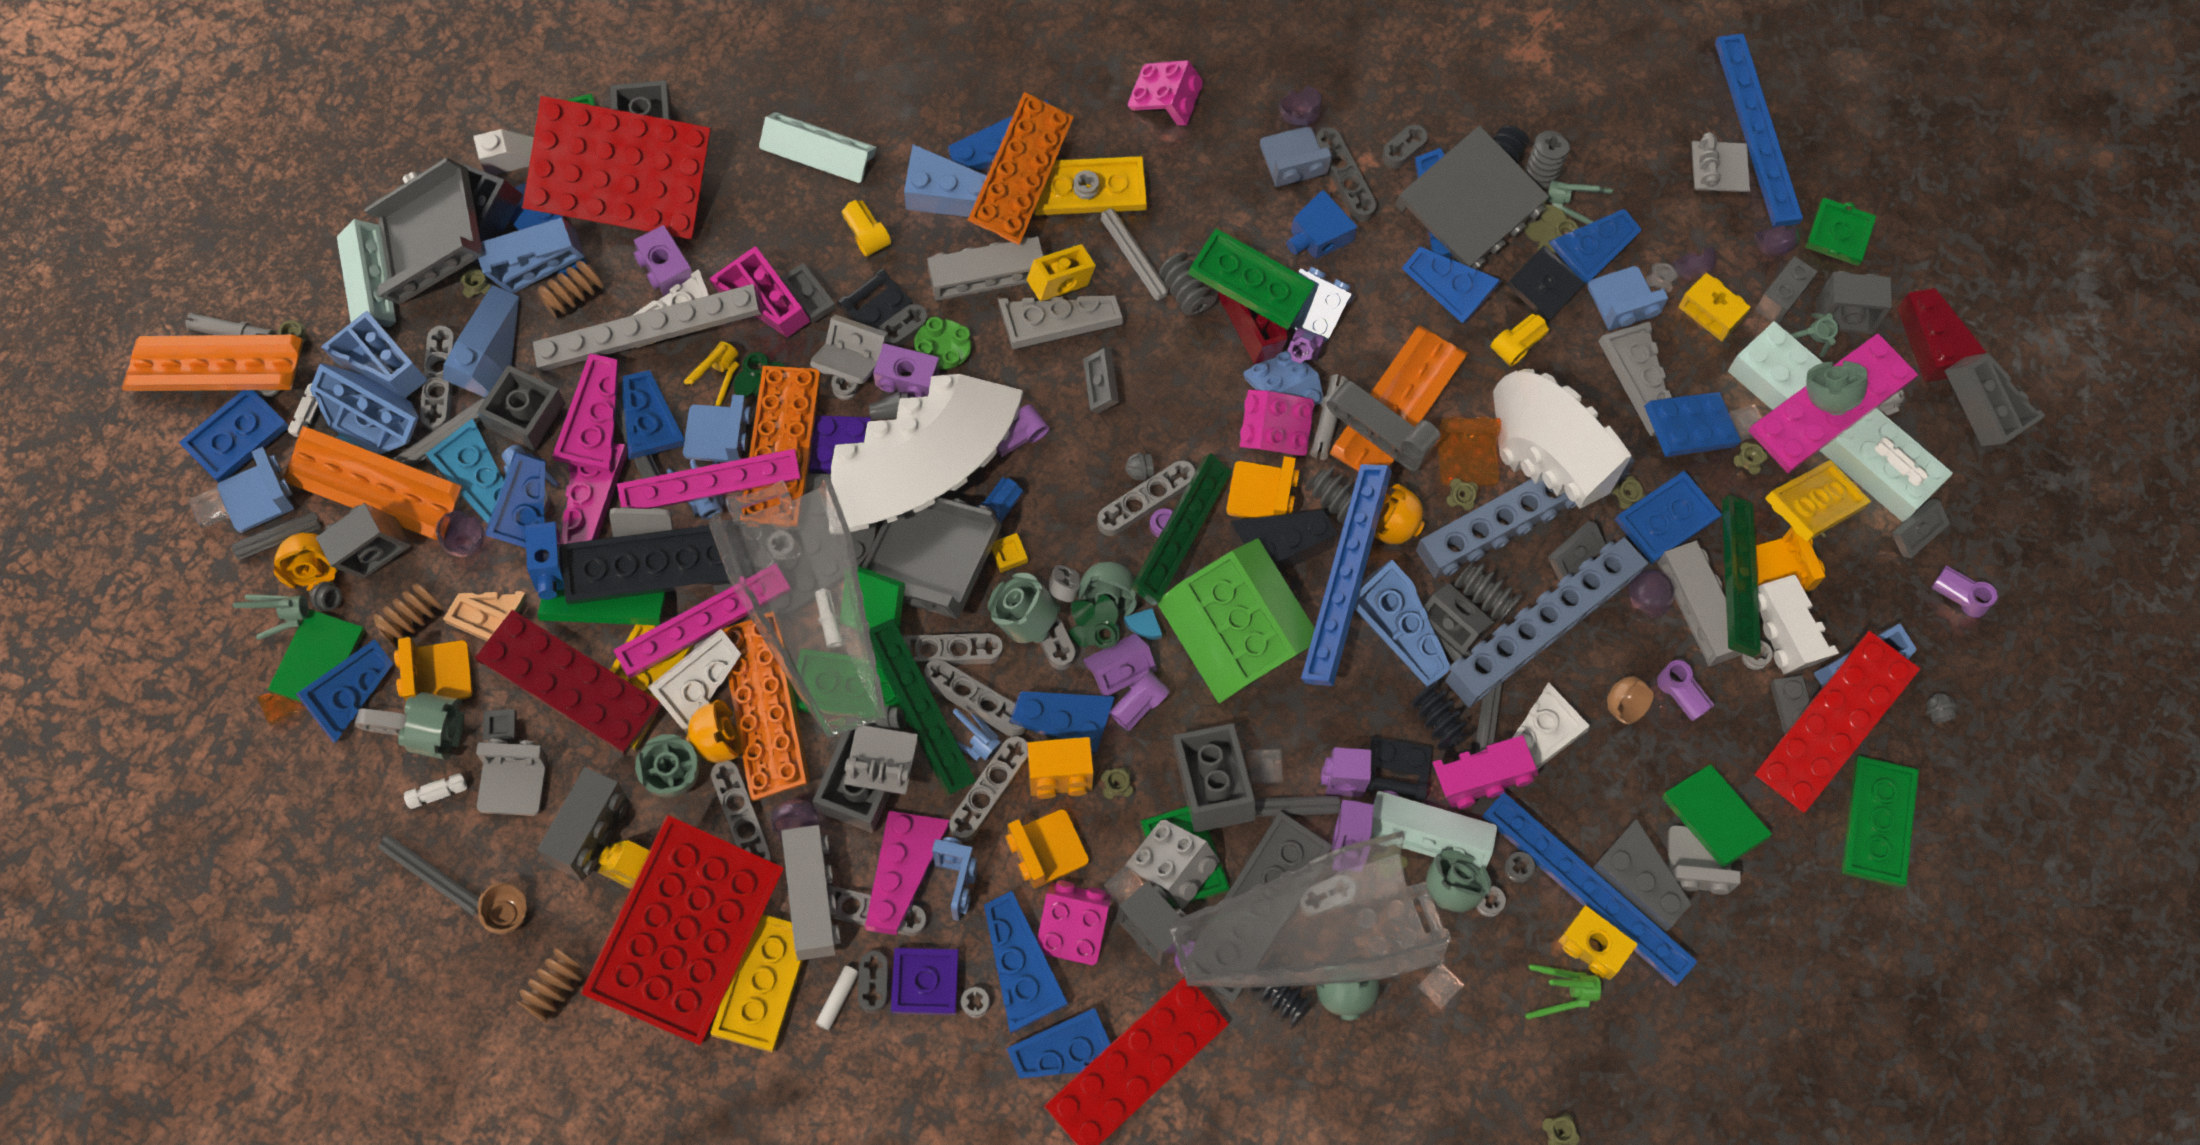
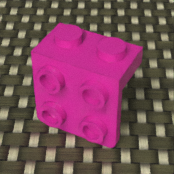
M1189 60L1145 64L1141 69L1128 106L1131 110L1166 109L1178 126L1187 125L1202 88L1203 80Z
M1248 390L1244 403L1243 427L1240 431V447L1297 456L1306 455L1314 408L1313 400L1272 391Z
M1068 881L1051 882L1046 894L1037 938L1043 954L1088 965L1096 964L1112 895L1106 894L1100 888L1089 887L1087 890L1077 888Z

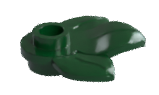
M760 352L749 354L743 361V371L735 377V394L744 395L745 398L754 394L758 400L762 368L753 370V367L756 365H761L762 368L763 366H786L781 362L770 361L765 354Z
M1102 594L1096 604L1086 600L1072 602V616L1077 624L1067 633L1072 642L1082 647L1095 644L1103 649L1117 644L1120 638V629L1116 624L1119 612L1116 604L1108 595ZM1101 629H1108L1111 636L1104 637L1101 634Z

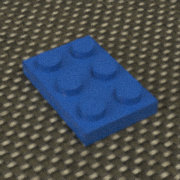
M242 390L179 441V444L219 483L226 480L253 457L252 451L261 447L265 448L288 429L289 426L254 390Z
M1720 392L1651 400L1644 406L1665 457L1734 448L1741 443V439Z
M1683 471L1618 514L1615 521L1652 565L1661 558L1665 551L1679 547L1719 520L1722 514L1690 476Z

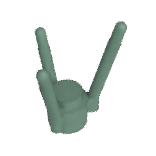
M1551 180L1548 192L1549 198L1546 202L1553 203L1552 206L1563 210L1565 214L1585 224H1590L1594 221L1563 206V203L1569 204L1572 191L1611 194L1613 189L1593 185L1568 184Z
M1813 312L1811 317L1818 320L1813 322L1810 328L1790 335L1795 339L1810 335L1816 342H1825L1819 353V356L1822 358L1830 347L1836 343L1834 337L1838 332V325L1832 319L1833 315L1831 313L1825 315Z
M246 594V600L254 601L234 602L232 605L234 608H276L278 617L287 621L257 634V640L269 637L288 628L300 627V620L307 619L309 614L308 602L303 595Z

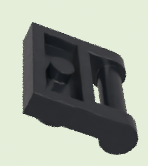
M879 268L874 272V276L847 297L842 296L837 300V304L850 320L880 329V326L905 307L912 305L913 301L890 278L883 268ZM880 285L885 288L883 292L858 311L854 308V305Z
M1371 737L1369 750H1371V778L1366 790L1392 791L1412 795L1417 800L1425 801L1432 747ZM1376 771L1417 778V784L1376 777Z

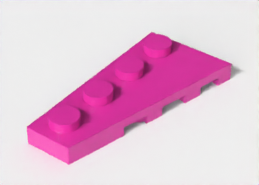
M589 353L552 455L555 461L611 474L619 373L617 359Z
M613 443L611 474L576 465H568L570 478L569 485L566 486V497L568 499L567 509L564 510L563 544L598 539L628 453L626 445Z
M892 811L888 812L865 930L893 935L898 934L914 901V896L926 876V871L932 859H934L932 853L935 839L942 840L944 834L946 835L950 826V820Z

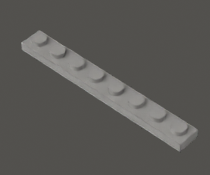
M754 284L534 341L536 366L540 372L585 361L589 353L604 356L760 315L761 310L757 289Z

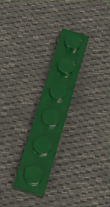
M1212 453L1207 454L1202 459L1130 587L1152 606L1160 602L1232 472Z
M1728 494L1722 499L1728 649L1754 658L1761 653L1753 503Z
M894 619L866 630L864 635L914 734H918L917 739L946 796L948 797L974 784L976 780Z

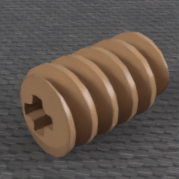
M579 260L576 262L577 270L572 267L567 268L568 277L563 273H559L557 275L558 283L552 279L548 280L549 290L542 285L538 287L542 302L556 319L555 310L558 309L563 314H566L564 304L567 303L573 308L576 307L575 297L584 302V291H587L592 296L595 295L593 285L596 284L599 288L604 289L601 279L589 264L586 265Z
M417 583L412 585L414 595L408 591L402 593L405 602L397 598L393 600L395 610L388 606L383 607L385 618L378 614L373 615L376 628L393 648H396L393 640L394 637L398 639L405 638L404 629L412 634L415 633L413 622L422 626L425 625L422 615L426 614L431 618L435 617L432 607L435 606L443 611L442 606L425 587Z
M557 948L553 952L558 960L555 961L547 958L545 964L549 971L538 969L536 973L540 978V982L529 979L528 984L532 991L529 992L521 989L519 994L523 1002L516 1001L538 1020L546 1023L549 1019L544 1011H557L553 1000L556 999L563 1002L566 1000L561 990H574L570 979L578 981L583 979L578 971L582 967Z

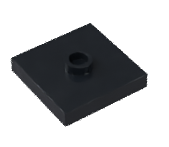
M1543 245L1506 285L1547 323L1585 283Z

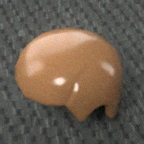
M1628 676L1612 686L1607 696V706L1615 718L1628 725L1637 722L1645 715L1652 704L1654 692L1640 678Z
M501 882L489 886L481 894L478 901V918L480 924L490 933L504 935L514 932L525 920L527 913L526 897L515 885Z

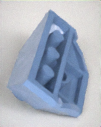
M324 363L319 365L310 391L313 397H316L319 408L330 429L339 434L342 433L356 444L380 455L409 444L419 419L410 401L364 375Z

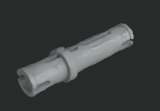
M190 312L187 315L193 321L186 320L185 322L187 330L212 335H275L274 330L254 327L249 322L242 321L236 323Z
M1338 374L1330 376L1326 397L1322 398L1321 406L1323 409L1310 451V455L1317 459L1319 448H1322L1320 460L1328 459L1338 419L1328 409L1327 401L1345 381H1348L1346 377L1341 376L1339 386H1336Z

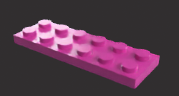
M1878 333L1834 365L1843 366V361H1850L1866 368L1868 378L1867 393L1861 404L1842 415H1832L1822 411L1812 404L1805 386L1753 424L1748 430L1788 474L1914 381L1918 376L1908 363Z

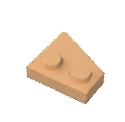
M515 591V594L498 595L497 592H485L481 595L458 593L443 620L446 624L488 641L511 610L519 613L527 599V595L522 591Z

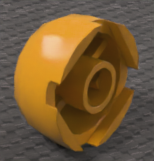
M1396 484L1391 487L1396 490L1391 496L1387 493L1385 494L1374 538L1387 544H1402L1411 539L1412 536L1417 537L1424 527V521H1422L1423 505L1412 491L1400 484Z
M297 533L289 536L280 544L274 557V575L281 583L296 589V585H308L306 591H310L314 588V585L320 582H333L337 569L330 566L316 539L317 534Z
M720 699L703 705L693 713L688 724V734L686 735V741L694 747L698 756L710 763L726 762L742 754L737 725L733 727L729 719L734 714L728 705Z

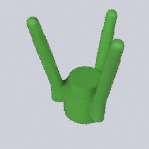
M1535 964L1529 965V969L1532 971L1570 978L1571 980L1550 979L1549 984L1569 987L1571 997L1577 998V1000L1526 1013V1019L1542 1017L1577 1007H1589L1590 1001H1598L1600 999L1601 984L1597 975H1587L1586 972H1571Z

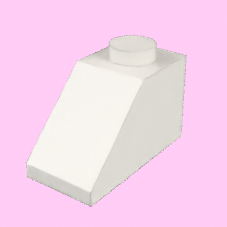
M503 129L473 136L484 172L497 175L529 166L534 137Z

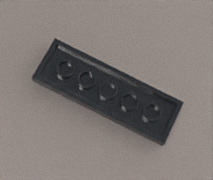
M742 521L560 544L567 605L739 583L749 578Z

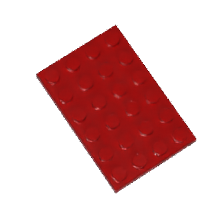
M540 96L522 208L646 232L664 225L671 236L693 240L711 128Z
M666 815L581 994L697 1045H701L784 867L670 815Z

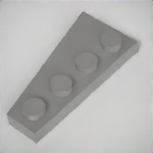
M1078 296L1077 300H1064L1063 297H1053L1051 301L1041 302L1034 301V298H1022L1020 302H1008V298L998 299L1012 349L1123 324L1122 315L1115 296Z
M1649 321L1602 335L1598 342L1650 436H1655V431L1644 406L1651 400L1672 397L1670 391L1666 390L1664 379L1666 376L1663 367L1659 366L1657 359L1659 352L1656 342H1652L1650 335L1652 328Z

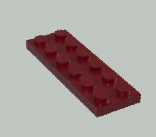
M514 610L510 611L475 656L478 663L625 756L662 707L658 700Z

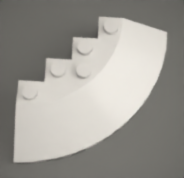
M1522 369L1504 376L1493 391L1498 445L1502 461L1506 465H1510L1514 473L1522 469L1527 477H1531L1535 484L1544 481L1549 489H1553L1556 496L1566 492L1568 498L1571 501H1575L1579 509L1610 494L1632 455L1610 426L1603 428L1596 418L1598 417V412L1592 406L1585 408L1580 403L1581 396L1568 385L1560 387L1555 378L1547 373L1538 375L1535 374L1534 369Z
M962 374L931 376L928 396L900 399L897 418L894 420L869 421L867 423L864 443L835 445L831 465L832 534L870 528V523L887 519L888 523L898 520V515L913 510L914 513L919 512L936 503L935 498L948 490L956 491L968 482L966 477L979 466L984 467L997 453L996 447L1002 440L1007 439L1010 434L1009 428L1020 412L1023 391Z

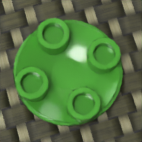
M931 317L917 332L914 340V349L916 352L939 357V369H951L962 364L969 356L971 351L970 332L965 326H961L954 321Z

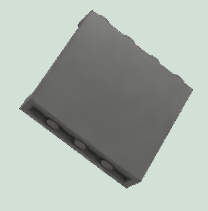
M1479 125L1400 193L1395 205L1401 212L1408 208L1460 263L1479 270L1486 263L1485 257L1489 253L1497 254L1507 244L1504 241L1510 235L1515 238L1526 227L1524 223L1530 217L1535 220L1546 210L1543 205L1549 196Z
M447 157L365 208V213L379 219L388 280L377 286L378 296L399 305L483 255L468 169Z
M939 496L935 498L936 503L919 512L914 513L913 510L898 515V520L890 523L885 519L862 567L904 582L903 604L959 619L1002 525L996 518L995 512L986 506L980 505L977 508L969 506L960 499H953L951 501Z

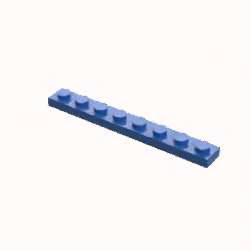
M1744 33L1717 37L1715 45L1772 226L1774 228L1800 224L1803 217Z
M1360 465L1301 677L1306 684L1334 685L1392 472L1388 465Z
M1505 792L1483 814L1482 817L1487 822L1496 825L1497 830L1521 852L1529 854L1537 866L1580 904L1589 907L1636 942L1638 945L1634 951L1673 986L1678 985L1698 962Z

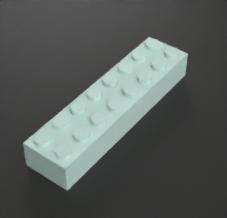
M1773 321L1737 355L1728 372L1769 408L1774 410L1806 386L1808 370L1823 362ZM1877 408L1819 450L1903 523L1953 474V472ZM1883 438H1889L1895 443L1893 447L1896 449L1899 447L1917 463L1915 465L1917 468L1922 467L1928 473V477L1920 485H1913L1908 480L1909 476L1907 474L1903 476L1886 460L1887 456L1882 457L1875 451L1876 445Z

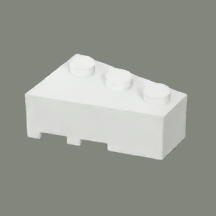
M1796 575L1768 582L1758 587L1759 612L1764 621L1763 630L1767 639L1771 640L1775 651V663L1782 669L1783 675L1817 665L1839 654L1835 645L1829 647L1822 635V632L1826 630L1823 623H1816L1808 609L1812 608L1813 605Z

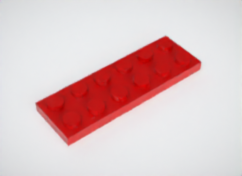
M1867 631L1753 775L1799 811L1805 813L1918 673L1920 668L1874 633Z
M1186 975L1048 1100L1043 1107L1075 1145H1100L1229 1023Z

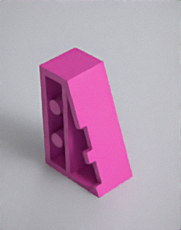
M756 246L709 278L719 293L754 284L757 289L761 314L755 317L787 338L810 322L803 308Z
M1523 735L1488 745L1486 750L1470 755L1469 751L1459 754L1460 760L1443 765L1442 760L1432 762L1445 797L1452 808L1458 806V809L1470 807L1476 803L1475 799L1486 795L1487 798L1497 797L1505 792L1504 788L1516 784L1517 787H1523L1534 782L1533 777L1539 776Z

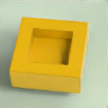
M1017 533L994 542L991 552L1000 573L1028 563V557Z

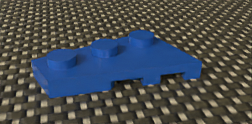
M1419 247L1402 267L1409 276L1463 324H1466L1502 282L1501 279L1424 247Z
M515 450L486 528V536L526 548L525 525L544 523V459Z
M374 639L296 693V695L331 741L336 743L347 725L391 668L393 662Z

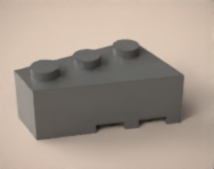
M1989 353L1964 357L1944 370L1981 446L2005 444L2046 416L2041 410H2036L2027 401L2029 397L2024 391H2018L2010 382L2011 377Z
M1637 819L1593 867V870L1665 933L1691 905V902Z

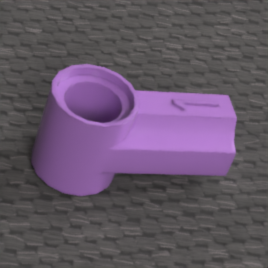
M1298 327L1287 351L1290 352L1292 360L1301 364L1303 361L1310 359L1316 361L1325 337Z
M1032 404L1020 409L1017 419L1013 420L1009 428V436L996 447L997 455L1003 457L1027 441L1034 443L1048 433L1050 427Z
M1947 565L1943 568L1932 586V589L1960 604L1963 611L1971 617L1983 616L1996 602L1998 597L1996 589L1991 584L1986 582L1977 583ZM1974 596L1981 598L1984 603L1978 602Z
M1674 660L1659 673L1657 683L1664 693L1671 694L1693 722L1710 710L1714 704L1692 677L1691 667L1682 660ZM1670 672L1675 673L1679 677L1680 682H1675L1671 679Z
M1148 668L1131 683L1129 692L1109 713L1120 726L1130 731L1150 708H1155L1166 698L1170 689Z

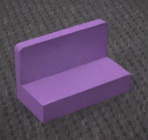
M1132 634L1118 641L1115 646L1105 648L1083 660L1085 666L1093 673L1100 693L1103 696H1109L1127 687L1148 668L1153 673L1158 671L1149 646L1136 634Z

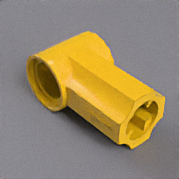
M863 200L851 201L842 210V216L853 231L857 245L865 257L891 245V239L887 230L881 222H876Z
M1532 313L1512 330L1506 329L1493 340L1490 347L1512 367L1527 354L1529 348L1548 334L1549 329L1546 321L1540 315Z

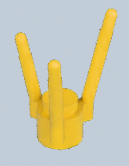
M719 342L709 356L684 380V383L694 384L711 366L720 372L727 369V374L715 406H721L732 376L739 367V364L735 361L739 355L738 351L729 343Z

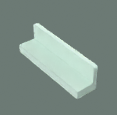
M777 112L765 117L759 148L857 183L863 180L867 161L875 157L877 148L876 146Z
M354 219L337 236L350 320L353 322L367 310L381 326L391 327L396 323L393 302L379 297L377 286L388 280L380 226Z
M1378 791L1374 801L1370 839L1384 843L1394 841L1398 844V847L1431 857H1436L1437 854L1439 856L1444 850L1459 851L1474 859L1472 865L1478 870L1481 867L1486 870L1493 853L1497 826Z

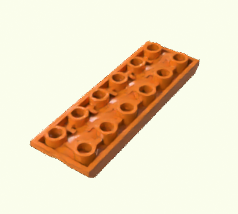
M1024 92L974 203L968 221L1019 245L1074 116Z
M1419 325L1370 395L1415 427L1420 420H1424L1468 356V353ZM1348 425L1330 451V455L1358 472L1361 464L1388 465L1390 468L1395 459Z
M295 335L139 336L135 341L122 390H292L304 341Z
M763 366L749 458L795 449L801 480L745 490L743 492L739 521H742L743 524L799 527L801 524L821 383V372L817 369Z
M304 425L301 428L293 455L283 476V479L285 478L288 484L351 508L366 503L396 517L401 527L442 542L463 486Z
M771 612L722 629L741 653L728 673V681L750 801L754 802L779 792L808 784L810 775L781 625L776 613Z

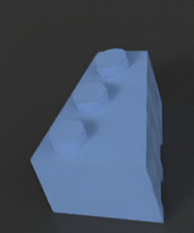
M561 217L481 242L483 255L478 260L483 274L513 294L585 257L575 228Z

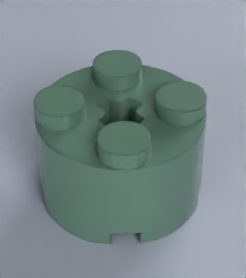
M1029 573L1012 575L1014 579L1007 583L1002 581L992 592L988 601L991 619L1015 642H1042L1047 637L1048 630L1056 620L1057 614L1060 611V604L1033 575Z
M421 692L416 697L410 696L405 704L407 719L405 727L399 733V745L405 746L406 751L409 753L448 760L453 755L448 753L451 746H458L463 730L464 712H459L458 705H463L462 700Z

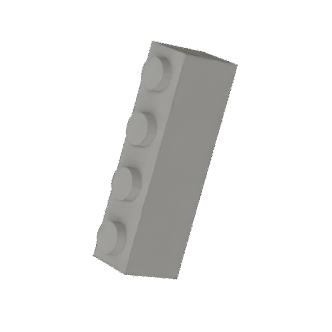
M1023 237L1019 245L1013 242H995L986 247L976 249L970 247L960 252L950 254L939 253L927 258L928 272L935 301L1028 283L1027 277L1033 260L1043 257L1039 238Z
M1697 540L1665 551L1657 563L1708 666L1710 667L1741 656L1742 653L1728 649L1726 598L1722 592V583L1719 577L1713 574L1709 566V558L1706 551L1700 548Z
M819 825L781 830L797 961L836 955L835 944H841L838 925H832L831 914L837 913L835 895H828L827 884L833 883L831 864L825 865L823 855L830 854L827 835L821 836Z

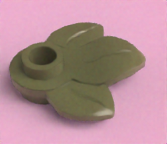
M1544 204L1543 206L1546 210L1541 214V220L1527 224L1524 232L1529 239L1539 242L1538 251L1545 245L1555 254L1557 252L1548 242L1563 236L1562 232L1570 233L1578 229V225L1574 221L1567 219L1563 210Z

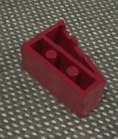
M1936 288L1909 292L1898 306L1897 311L1924 383L1948 379L1944 370L1964 357L1987 353Z
M1218 292L1217 296L1254 364L1273 359L1281 353L1288 339L1285 328Z

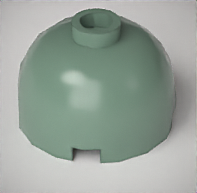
M1833 361L1815 365L1807 372L1806 389L1810 401L1818 409L1832 415H1842L1861 404L1867 393V371L1860 364L1843 361V366H1833Z
M1116 562L1094 564L1084 573L1077 595L1078 600L1081 598V600L1096 604L1098 598L1102 594H1106L1116 604L1119 614L1124 613L1123 617L1128 616L1135 610L1138 593L1130 588L1135 580V576L1129 568Z
M662 734L654 737L645 744L646 747L642 749L641 753H638L635 771L639 782L651 794L661 798H676L686 794L695 785L699 776L700 762L694 747L686 740L681 739L680 736Z
M1444 850L1439 856L1437 854L1426 873V888L1432 899L1442 909L1462 913L1474 909L1482 902L1491 889V879L1487 871L1483 867L1478 870L1472 865L1474 859L1469 855L1455 850Z
M1340 965L1334 966L1335 973L1326 975V969L1315 974V982L1319 1001L1331 1013L1341 1015V1019L1356 1020L1360 1018V1014L1367 1012L1375 1005L1379 996V973L1376 968L1373 973H1370V966Z

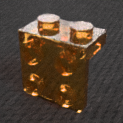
M1450 416L1442 419L1438 428L1441 437L1437 444L1441 484L1443 486H1450L1452 479L1459 478L1461 482H1475L1477 486L1497 485L1499 470L1496 440L1501 431L1500 418H1491L1489 416H1479L1476 418Z

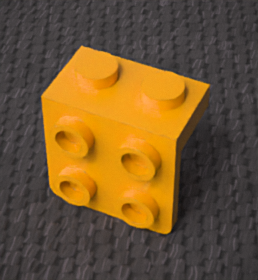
M1284 456L1282 468L1237 461L1233 470L1226 508L1227 514L1246 519L1284 515L1286 513L1292 514L1295 496L1289 494L1291 486H1297L1299 470L1294 469L1296 458Z
M1790 527L1783 538L1756 545L1758 587L1768 582L1796 575L1804 591L1808 592L1815 590L1826 577L1823 562L1817 558L1814 552L1812 539L1806 542L1794 532L1792 527Z
M411 637L398 639V650L394 651V659L397 668H400L401 678L396 681L400 697L407 701L410 696L416 697L421 692L460 700L468 699L472 696L469 646L464 640L417 647Z
M1058 810L1022 826L1019 819L1008 824V835L1005 836L1007 845L1011 853L1017 852L1021 863L1017 864L1024 881H1030L1033 889L1087 866L1088 856L1065 810Z

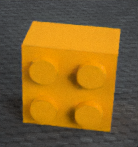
M1090 737L1027 742L1031 796L1037 795L1040 799H1049L1059 793H1068L1069 796H1082L1087 791H1092L1093 765Z

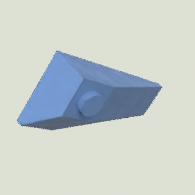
M494 285L490 287L444 363L443 380L485 398L488 396L506 367L512 365L519 296Z
M1391 559L1362 581L1354 610L1428 687L1449 671L1450 664L1438 637L1435 635L1413 582Z

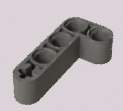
M1345 381L1327 401V407L1332 414L1411 471H1417L1435 450L1441 437L1439 430L1432 423L1420 420L1415 427L1351 381Z

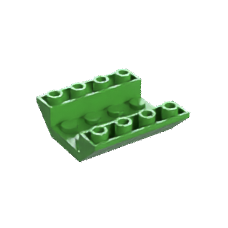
M1259 538L1232 550L1183 580L1164 594L1160 602L1157 603L1219 704L1294 656L1297 657L1308 650L1315 630Z

